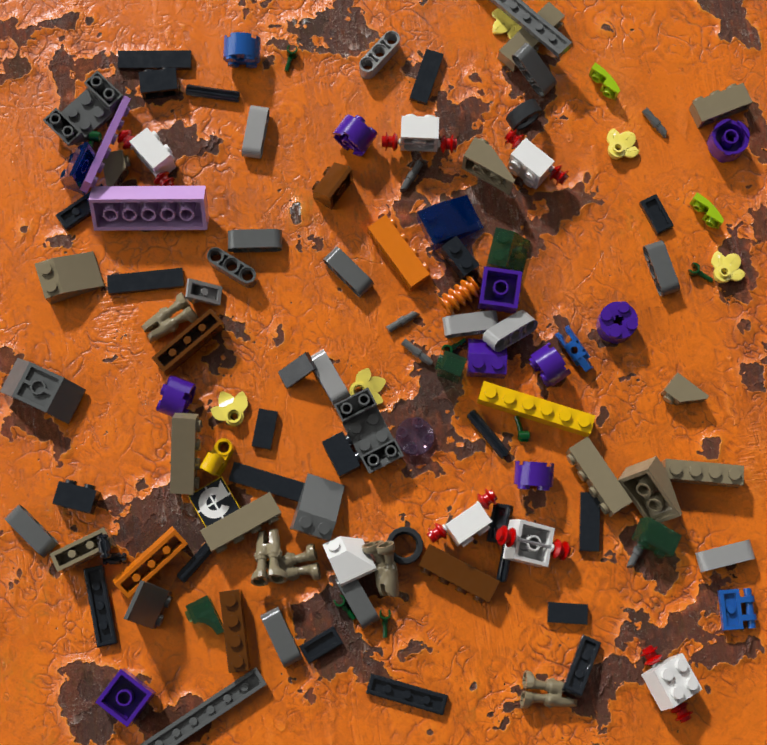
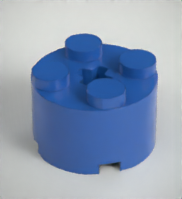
M244 32L230 33V37L225 35L223 60L228 63V67L237 68L239 65H246L248 68H256L260 62L261 38L257 35L256 39L252 38L250 33Z

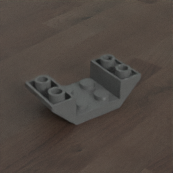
M98 70L84 82L87 89L62 112L55 108L43 119L68 146L88 140L90 132L97 131L114 116L123 98V95Z
M17 358L0 392L69 424L86 389L34 363Z
M369 388L334 404L337 414L369 474L404 456L378 410L377 403Z

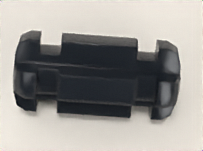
M107 534L97 536L101 559H107L112 556L109 553L111 549L109 540H107Z
M110 553L112 555L110 558L103 559V564L105 565L107 563L121 564V562L126 564L127 554Z

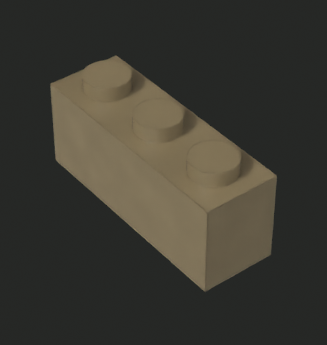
M735 83L728 86L726 90H716L705 98L700 96L694 99L689 111L697 128L747 110L752 104V100L744 83L739 85Z
M103 527L50 553L57 572L64 573L101 555L97 543L99 542L97 539L99 535H108L107 540H109L110 549L117 547L109 529Z

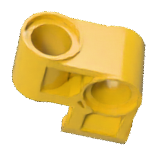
M226 438L219 439L211 452L207 453L200 468L214 476L220 477L234 452L233 443ZM223 443H228L229 450L222 453L220 446Z

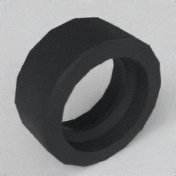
M529 99L515 107L507 115L506 121L513 131L515 129L520 131L535 122L543 111L535 99Z
M400 527L389 534L387 541H394L402 534L412 536L416 542V550L411 556L400 557L394 552V561L396 563L408 565L414 563L420 557L423 551V540L416 530L410 527Z

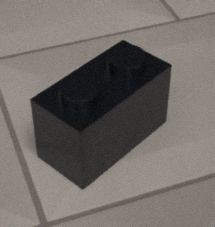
M164 67L160 70L146 69L143 72H139L140 91L144 100L180 96L176 68Z
M457 236L441 246L440 253L461 280H466L467 276L471 277L478 272V262Z
M342 431L322 441V445L339 478L360 469L359 463L362 460L357 451H352L350 446L353 443L349 435L345 436Z
M66 479L65 482H58L52 504L94 515L101 492L95 490L96 486L84 484V487L78 486L76 481Z

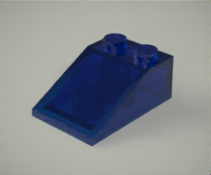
M88 142L81 144L70 155L69 164L60 176V181L64 187L82 195H85V192L81 191L80 188L96 156Z
M467 195L434 204L417 212V221L433 251L441 248V246L455 236L461 239L483 228Z

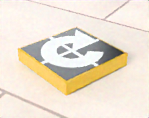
M222 476L195 491L194 495H188L205 527L240 509Z

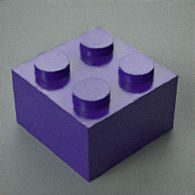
M484 266L478 309L516 313L522 272Z
M124 668L119 670L95 703L126 727L133 725L156 692Z

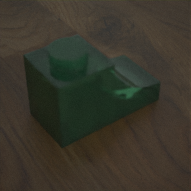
M209 595L186 605L187 611H185L189 622L193 621L194 624L205 623L217 635L224 633L222 621Z

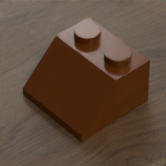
M335 162L331 167L328 166L323 173L324 177L321 181H317L312 188L313 198L331 210L353 182L352 168Z

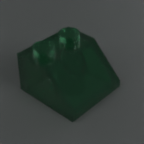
M496 227L486 266L521 271L523 275L531 242L514 231Z

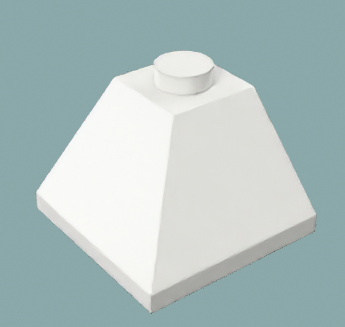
M339 536L322 544L341 587L377 570L371 555L362 551V545L365 544L363 539Z

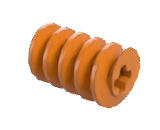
M467 276L466 281L461 280L460 285L455 284L454 290L448 289V294L443 293L442 299L438 297V300L448 313L455 315L453 309L461 311L459 305L462 304L466 307L465 300L472 303V295L479 298L477 292L480 289L473 278Z

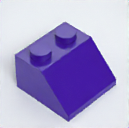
M468 339L466 376L504 379L507 374V348L496 352L483 339Z

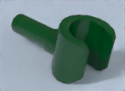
M290 45L287 46L288 58L285 72H289L292 60L298 56L297 47L294 52H290Z
M92 131L89 133V145L85 153L86 156H90L94 142H101L102 134L100 132Z
M691 264L697 271L689 269L688 273L690 276L695 277L698 275L710 283L713 281V278L700 271L699 264Z
M463 338L451 346L444 345L441 350L450 348V353L445 355L450 357L453 355V350L467 341Z
M517 415L514 418L518 429V440L528 442L530 433L529 431H523L519 416Z
M340 595L343 603L337 604L334 600V604L338 608H342L354 620L356 616L346 605L345 597Z
M381 609L379 617L383 624V638H387L388 620L391 618V611L389 610L388 617H383Z

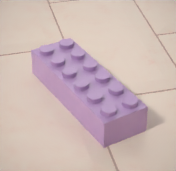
M94 186V188H91L89 205L94 231L207 230L209 210L206 186Z

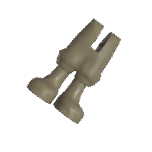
M182 292L176 296V301L169 308H161L159 312L141 326L144 332L151 331L147 336L150 342L175 332L182 322L190 321L193 323L198 319L197 314L190 307L189 301ZM181 309H184L176 317L171 318L174 313Z
M270 529L269 543L266 531L258 532L256 553L254 554L255 560L258 563L256 570L251 576V583L255 586L267 585L268 578L277 584L285 583L288 580V574L280 568L278 563L282 556L278 529ZM269 558V569L267 574L266 561Z
M384 540L362 545L364 553L373 554L375 557L377 570L374 573L380 596L398 597L399 595L398 569L394 561V541L384 542Z
M313 543L308 544L303 553L295 555L294 553L287 552L278 560L280 568L288 574V580L290 581L297 580L300 575H309L315 581L321 580L318 562L301 567L294 566L297 563L318 560ZM269 560L266 561V569H269Z
M525 670L523 673L522 685L524 689H540L548 692L546 694L522 691L520 707L523 709H527L535 703H543L549 708L577 707L578 699L562 697V692H565L561 690L564 684L562 681H557L555 678L542 681L535 678L531 671Z

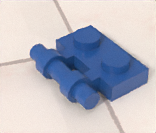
M751 588L743 589V597H740L739 589L717 590L722 630L744 629L743 621H747L748 629L756 628L755 620H757V615L754 614L753 607L755 598L752 596ZM741 603H745L746 615H742Z

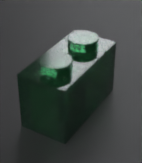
M445 350L444 355L440 354L436 362L437 376L458 384L467 358Z
M650 517L640 518L632 540L637 542V546L643 549H650L654 552L655 556L664 559L665 557H673L682 535Z

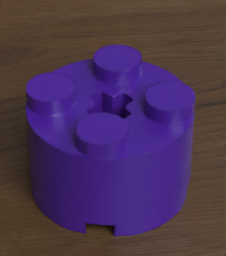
M349 114L343 118L333 132V135H335L334 139L344 149L348 151L350 148L354 150V155L360 157L364 155L378 134L376 130L365 124V120L361 116L356 115L353 117Z
M725 119L720 121L707 140L709 152L721 163L736 160L748 146L749 130L744 123L738 120Z
M612 302L605 306L599 314L596 329L603 340L613 344L623 343L636 330L638 317L635 310L627 302Z
M550 342L530 355V365L535 372L540 371L541 380L546 387H553L571 374L570 369L566 370L564 367L566 363L554 347L551 348Z
M170 375L167 384H163L160 395L163 397L162 400H159L156 411L171 417L175 413H188L189 410L187 408L189 404H192L196 384Z
M515 461L514 484H517L518 489H530V486H537V490L550 491V487H553L554 463H550V467H547V463L523 461V465H519L520 461Z

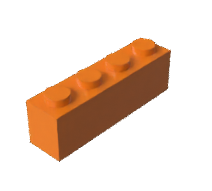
M384 215L367 227L368 234L409 290L413 291L429 280V272L431 271L425 262L422 263L418 257L420 256L414 247L410 248L407 244L409 241L404 233L400 234L396 229L398 227L396 222L392 218L389 219L387 215Z
M172 526L113 579L114 585L129 598L136 592L141 580L147 582L188 543Z

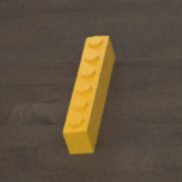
M486 381L482 384L477 400L478 404L584 437H588L591 434L596 416Z

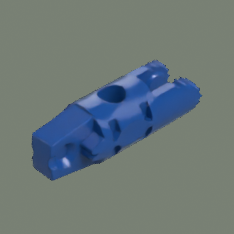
M567 325L565 331L572 341L567 343L559 332L555 336L575 365H580L587 372L593 368L588 360L590 355L570 326ZM574 347L578 348L577 353L573 352Z

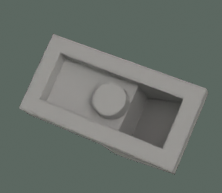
M190 278L187 279L185 298L192 304L202 302L214 306L220 305L222 286Z

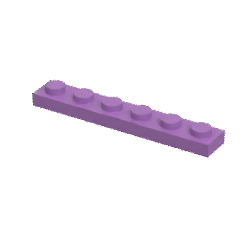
M125 95L117 108L80 188L85 193L88 192L90 187L94 188L98 177L95 175L97 172L101 173L105 165L102 160L103 158L107 159L112 150L109 148L110 143L114 145L118 134L115 132L116 130L120 131L124 124L122 117H127L131 107L128 104L131 98Z

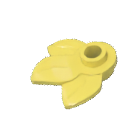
M499 8L492 12V16L496 19L492 28L493 34L507 32L509 39H511L522 28Z
M614 128L609 131L606 140L609 144L608 155L612 159L618 160L622 157L634 158L639 154L640 151L633 146L636 141V136L633 132L626 131L620 134Z
M716 251L712 256L713 277L718 283H726L730 280L737 282L744 278L746 273L739 269L741 258L738 254L732 253L725 257L722 253Z
M363 369L358 372L356 382L349 388L350 396L356 394L355 389L357 387L362 388V390L369 388L377 405L381 404L383 399L378 392L384 387L386 380L378 376L371 377L370 369Z
M221 391L218 398L219 406L210 409L213 417L218 421H226L230 426L240 425L244 420L243 412L248 406L245 393L242 391L234 398L231 394ZM233 414L238 415V418L236 420L231 419V416Z

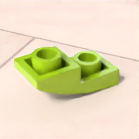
M595 62L589 76L596 83L602 84L600 91L605 97L616 100L620 93L617 83L604 68Z
M697 192L689 204L692 205L694 210L705 213L702 220L705 221L706 225L718 229L724 222L723 217L709 200Z

